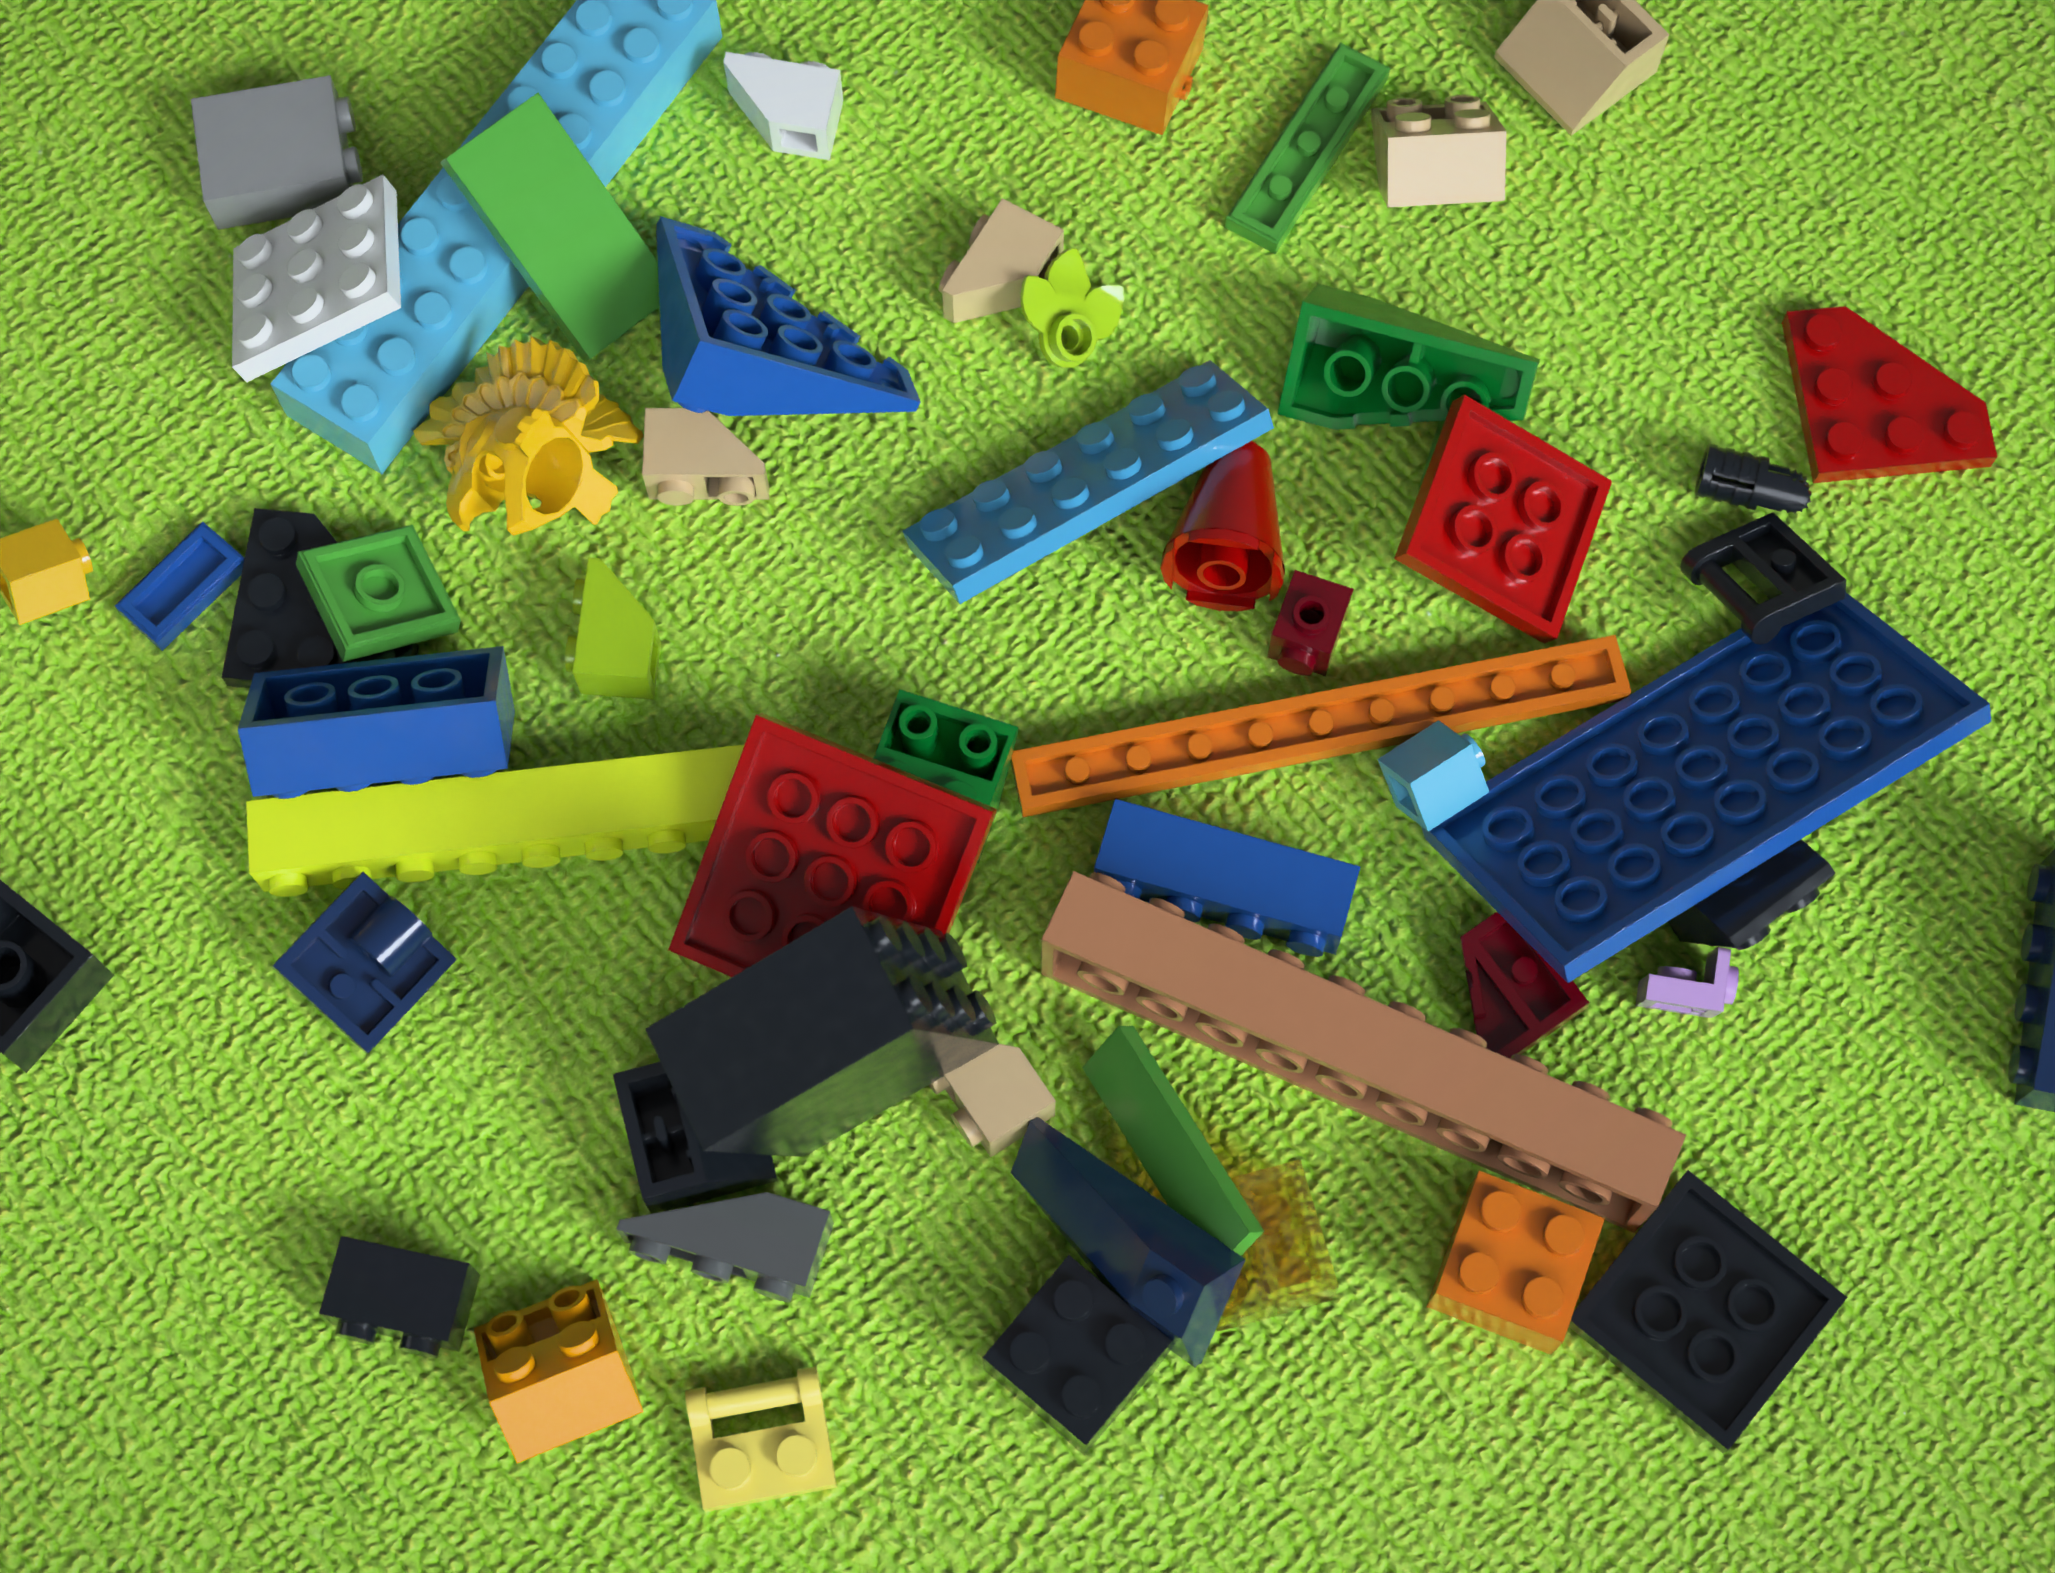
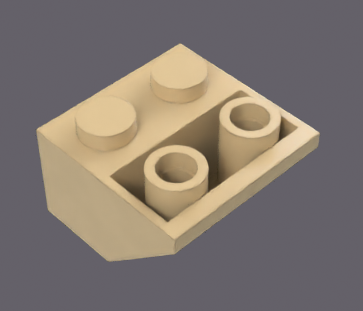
M1537 0L1496 50L1494 58L1572 136L1657 72L1670 34L1635 0Z
M1453 95L1445 98V104L1422 105V101L1419 99L1396 98L1387 101V107L1371 108L1379 192L1387 207L1505 201L1507 131L1487 102H1480V98L1474 95Z

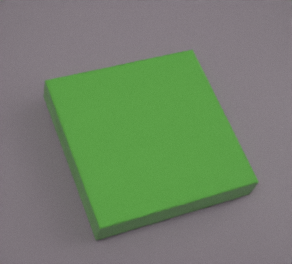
M413 525L298 552L296 566L343 662L458 633L461 619Z

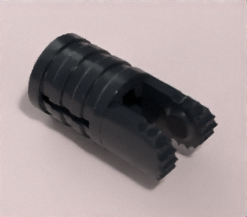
M1709 443L1705 450L1695 487V496L1707 497L1717 502L1724 501L1734 506H1745L1746 509L1756 510L1757 506L1777 511L1786 510L1787 513L1794 512V514L1797 511L1802 512L1804 508H1808L1807 504L1811 503L1810 496L1812 494L1809 491V483L1806 482L1807 477L1802 476V472L1798 473L1796 469L1790 471L1788 467L1769 463V457L1755 456L1745 451L1738 452L1735 449L1718 447V445Z

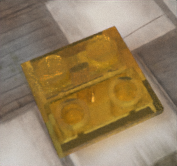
M1295 1160L1232 1178L1231 1180L1264 1232L1241 1255L1246 1260L1215 1332L1332 1301L1339 1285L1301 1160Z

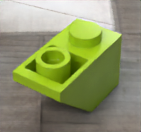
M588 557L585 579L577 578L574 585L573 612L574 615H580L578 635H569L567 638L565 649L566 672L573 673L581 694L654 700L661 640L655 621L601 558Z

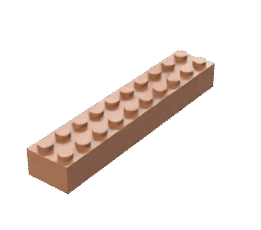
M1073 871L1042 937L1041 975L1552 1198L1603 1217L1605 1221L1634 1233L1658 1208L1686 1137V1134L1671 1128L1673 1123L1666 1116L1646 1108H1635L1633 1112L1609 1102L1610 1095L1593 1084L1574 1081L1570 1085L1547 1075L1549 1070L1545 1065L1530 1057L1513 1054L1509 1059L1486 1049L1487 1042L1480 1036L1467 1030L1451 1028L1447 1032L1425 1022L1426 1016L1422 1012L1407 1004L1390 1002L1389 1006L1365 997V990L1349 979L1332 975L1326 980L1304 970L1305 965L1301 960L1286 952L1273 949L1269 950L1268 954L1249 947L1244 944L1245 939L1243 936L1228 927L1210 924L1208 928L1184 919L1185 913L1170 902L1151 898L1147 903L1126 894L1124 885L1107 875L1093 872L1087 877Z

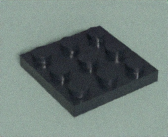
M1688 1170L1573 1312L1569 1327L1714 1447L1725 1453L1732 1447L1848 1297Z

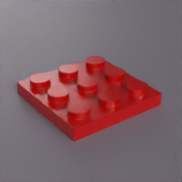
M1463 395L1452 401L1394 559L1543 644L1558 638L1612 481L1472 398Z

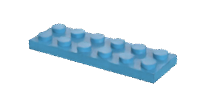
M1209 360L1202 365L1185 370L1180 377L1150 394L1136 397L1128 406L1105 419L1084 426L1076 435L1051 449L1032 455L1025 463L1004 475L981 483L973 492L950 505L929 512L921 521L902 532L909 549L956 601L962 604L1272 430L1274 426L1269 409Z

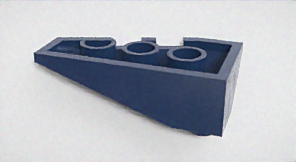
M1039 1117L1030 1120L1011 1174L1102 1283L1172 1341L1170 1348L1172 1352L1193 1367L1201 1364L1246 1259Z

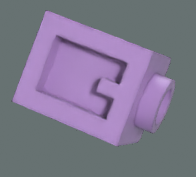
M1717 947L1707 954L1703 982L1696 981V971L1670 966L1658 967L1657 975L1648 974L1639 981L1636 1006L1706 1018L1717 1016L1724 1011V1004H1733L1737 992L1739 969L1737 966H1730L1731 949Z

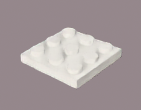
M384 175L363 185H353L340 196L314 209L303 210L297 213L290 221L264 234L252 235L244 240L241 245L233 248L232 368L246 382L401 308L397 191Z

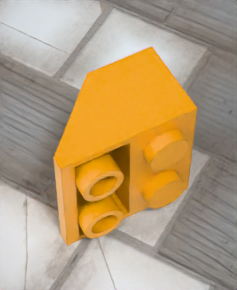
M598 1279L581 1286L565 1287L554 1293L551 1298L518 1311L502 1312L493 1317L488 1323L474 1328L489 1404L516 1463L644 1412L631 1367Z

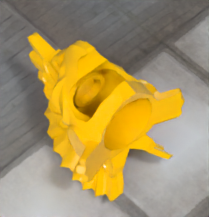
M532 336L527 343H522L515 339L510 347L499 346L496 355L487 353L488 366L475 368V382L456 383L450 397L439 396L429 404L430 419L420 424L413 432L421 445H450L446 446L444 456L446 468L452 474L447 491L446 506L451 520L463 532L470 531V523L475 517L484 512H495L503 500H505L507 512V530L512 536L534 530L561 517L574 507L591 524H598L601 516L610 512L611 501L617 495L618 488L593 469L590 453L604 451L613 446L614 441L638 444L644 437L642 431L633 424L631 416L622 411L617 402L607 400L603 394H599V382L590 376L586 364L579 362L573 351L562 348L557 342L549 340L548 344H545ZM527 496L540 500L542 502L540 507L533 509Z

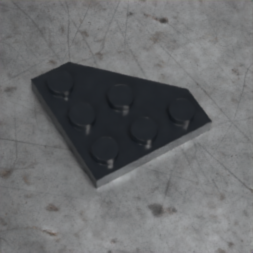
M254 508L222 672V679L227 686L250 688L254 673L416 656L419 645L415 643L343 662L296 566L299 551L337 543V541L315 514Z

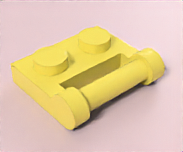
M817 1366L797 1369L796 1377L707 1393L706 1387L685 1390L701 1500L705 1512L837 1488ZM802 1403L804 1422L718 1438L714 1436L712 1419Z

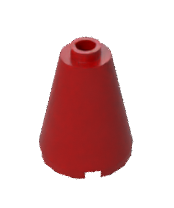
M1253 441L1204 467L1163 551L1160 568L1164 582L1171 589L1174 581L1180 587L1187 590L1186 600L1197 606L1217 611H1246L1255 608L1256 599L1270 594V602L1278 596L1282 587L1285 568L1271 458L1265 449Z

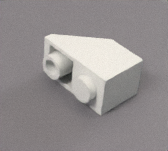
M726 52L723 62L729 94L774 152L830 160L843 105L840 70L829 68L815 61L795 63L772 59L758 52L746 54Z

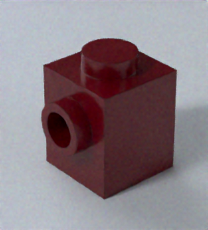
M1295 570L1271 635L1267 657L1277 660V663L1283 669L1294 674L1311 675L1316 673L1326 676L1348 614L1354 589Z

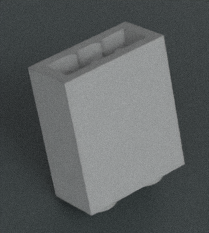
M330 75L191 99L203 201L218 230L294 217L303 210L314 209L340 196L346 189L353 186V183L363 182L362 168L356 147L348 148L346 133L356 131L352 105L348 96L339 98Z

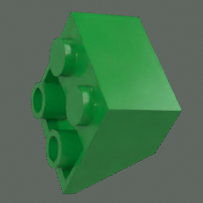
M899 689L874 759L996 808L998 811L1018 735V727ZM991 825V827H990V830H989V832H988L987 838H986V840H985V843H984L983 848H982V850H981L980 856H979V858H978V861H977L978 864H979L981 855H982V853H983L985 844H986V842H987L989 833H990V831H991L992 825Z

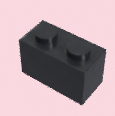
M341 1236L319 1314L333 1325H337L335 1335L365 1344H374L376 1334L401 1339L399 1349L424 1357L438 1358L440 1348L460 1352L480 1274L469 1263Z

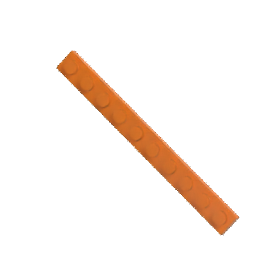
M1616 635L1016 750L1012 754L1011 766L1022 817H1028L1398 745L1438 720L1454 732L1460 733L1619 702L1630 695L1631 688Z

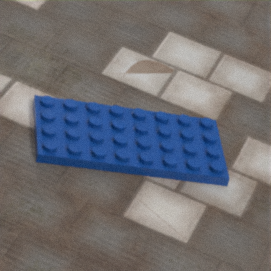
M1845 593V599L1783 626L1779 633L1765 644H1755L1740 628L1486 781L1489 793L1429 832L1423 827L1422 831L1424 838L1569 983L1990 723V703L1856 599Z

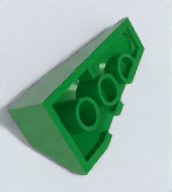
M1317 284L1301 304L1277 414L1333 430L1355 429L1357 425L1390 424V427L1410 426L1414 422L1445 421L1452 401L1466 395L1509 421L1524 420L1540 359L1376 298Z

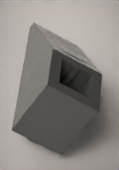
M765 1192L619 1220L616 1230L624 1242L631 1244L628 1252L634 1256L658 1264H666L668 1256H673L692 1262L691 1272L716 1282L728 1283L732 1274L755 1281L753 1290L763 1296L783 1302H791L793 1294L810 1298L834 1222L828 1210Z

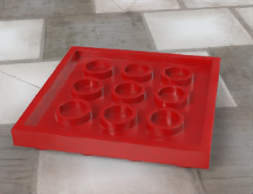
M757 714L668 951L733 977L851 906L940 930L943 935L950 933L997 809L767 714Z

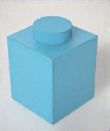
M1439 720L1377 759L1395 806L1428 832L1489 793L1481 767L1485 765V758L1478 744L1468 734L1464 733L1460 736Z

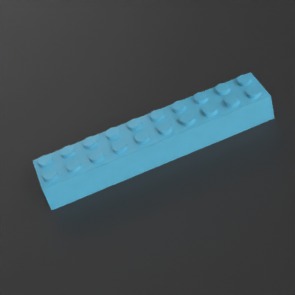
M576 0L460 147L530 97L539 93L606 187L723 37L717 1ZM444 168L441 169L398 223L401 308L288 362L270 384L286 416L380 474L385 472L413 436V431L429 415V404L439 396H444L529 286Z

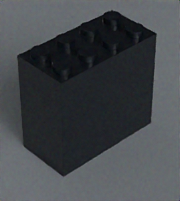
M853 906L645 1029L703 1151L805 1157L942 1078L945 1074L999 1045L991 1029L996 1024L994 1012L981 992L978 990L972 992L962 972V969L967 967L966 958L956 940L949 933L943 935L940 930Z

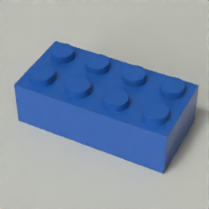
M504 646L254 673L238 726L252 796L273 795L276 798L289 799L301 796L311 790L336 788L343 792H353L364 789L374 783L399 781L407 785L425 783L437 776L463 774L466 777L479 778L493 774L500 769H508L515 709Z

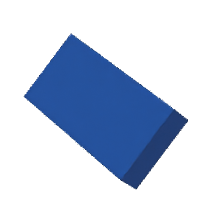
M202 521L115 605V608L126 620L163 651L242 575L245 558Z

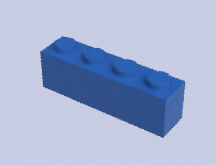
M1115 799L1095 863L1094 872L1117 880L1126 888V894L1140 900L1149 902L1151 898H1158L1174 904L1185 913L1184 919L1191 922H1199L1201 917L1224 923L1225 927L1236 931L1243 938L1260 939L1263 934L1287 941L1286 946L1292 951L1307 956L1319 957L1323 955V952L1336 955L1361 866Z

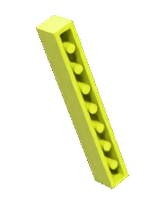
M745 744L497 772L479 778L461 776L429 780L416 785L400 783L366 787L353 792L330 791L304 794L289 799L268 798L246 801L249 874L264 892L269 891L274 896L292 897L305 894L310 886L333 884L336 888L346 889L362 872L371 879L396 877L397 880L403 882H422L432 879L434 872L457 869L467 875H483L496 871L497 865L522 862L526 867L544 868L558 864L562 857L585 855L590 860L605 861L621 857L623 850L648 848L653 853L678 852L686 847V843L709 841Z

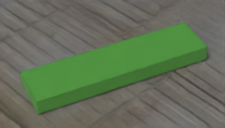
M1339 43L1227 215L1225 228L1276 254L1387 82L1390 67Z
M1118 1026L1082 1067L1166 1204L1241 1256L1264 1232L1263 1228L1135 1027Z

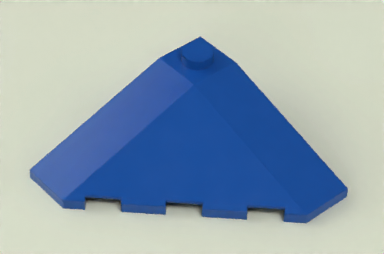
M660 216L656 225L662 369L672 401L677 402L680 406L692 412L704 413L711 411L726 416L916 412L921 401L909 371L891 357L886 358L883 364L876 362L871 353L856 345L860 335L826 311L820 312L818 317L811 315L804 305L792 299L796 290L763 266H756L753 272L749 269L746 270L745 265L738 258L728 253L732 244L715 232Z

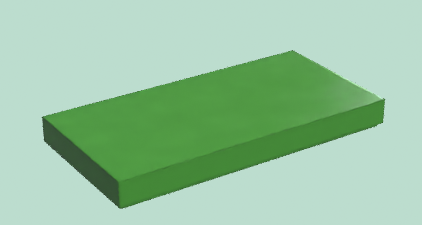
M539 93L530 97L440 162L584 362L593 358L660 307L657 259Z

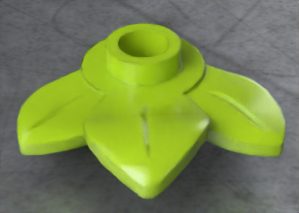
M1068 248L1054 258L1045 272V279L1037 276H1025L1020 293L1023 315L1026 321L1039 333V346L1042 354L1051 364L1060 368H1072L1082 364L1094 351L1096 341L1113 334L1118 325L1124 303V288L1122 286L1106 285L1091 288L1083 260L1076 248ZM1063 329L1066 331L1068 336V341L1065 347L1063 346L1061 340V334Z

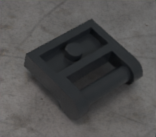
M1774 512L1692 548L1684 556L1680 565L1681 572L1695 585H1704L1741 621L1742 632L1755 644L1759 645L1771 641L1783 626L1845 599L1846 579ZM1732 563L1769 600L1758 604L1722 567Z

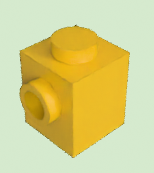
M57 518L0 538V593L19 625L90 600L85 574L93 572V566L88 551L80 538L70 540Z

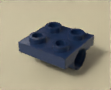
M362 872L271 967L362 1051L369 1053L457 959L432 936L431 931L415 914L397 899L389 896L370 877Z

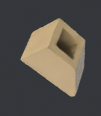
M1002 198L991 216L984 214L975 224L969 238L970 248L962 261L953 260L941 278L939 292L942 293L944 318L952 323H957L1021 307L1020 293L1024 277L1037 276L1045 279V272L1051 261L1064 252V229Z
M645 408L642 476L649 500H659L664 504L673 506L687 505L692 503L693 500H719L724 504L734 506L747 505L754 500H769L770 488L765 463L711 412L696 413L685 408Z
M999 1044L929 1084L936 1095L943 1090L947 1091L959 1109L951 1114L958 1130L971 1147L981 1142L990 1157L1025 1136L1030 1120L1039 1117L1046 1122L1055 1116V1099L1019 1047Z

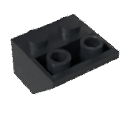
M1800 839L1669 920L1668 923L1680 942L1743 950L1763 940L1771 931L1768 924L1784 912H1795L1812 903L1820 894L1817 887L1836 873L1829 862Z
M661 1061L613 1074L642 1199L651 1214L669 1211L778 1181L772 1155L703 1151Z

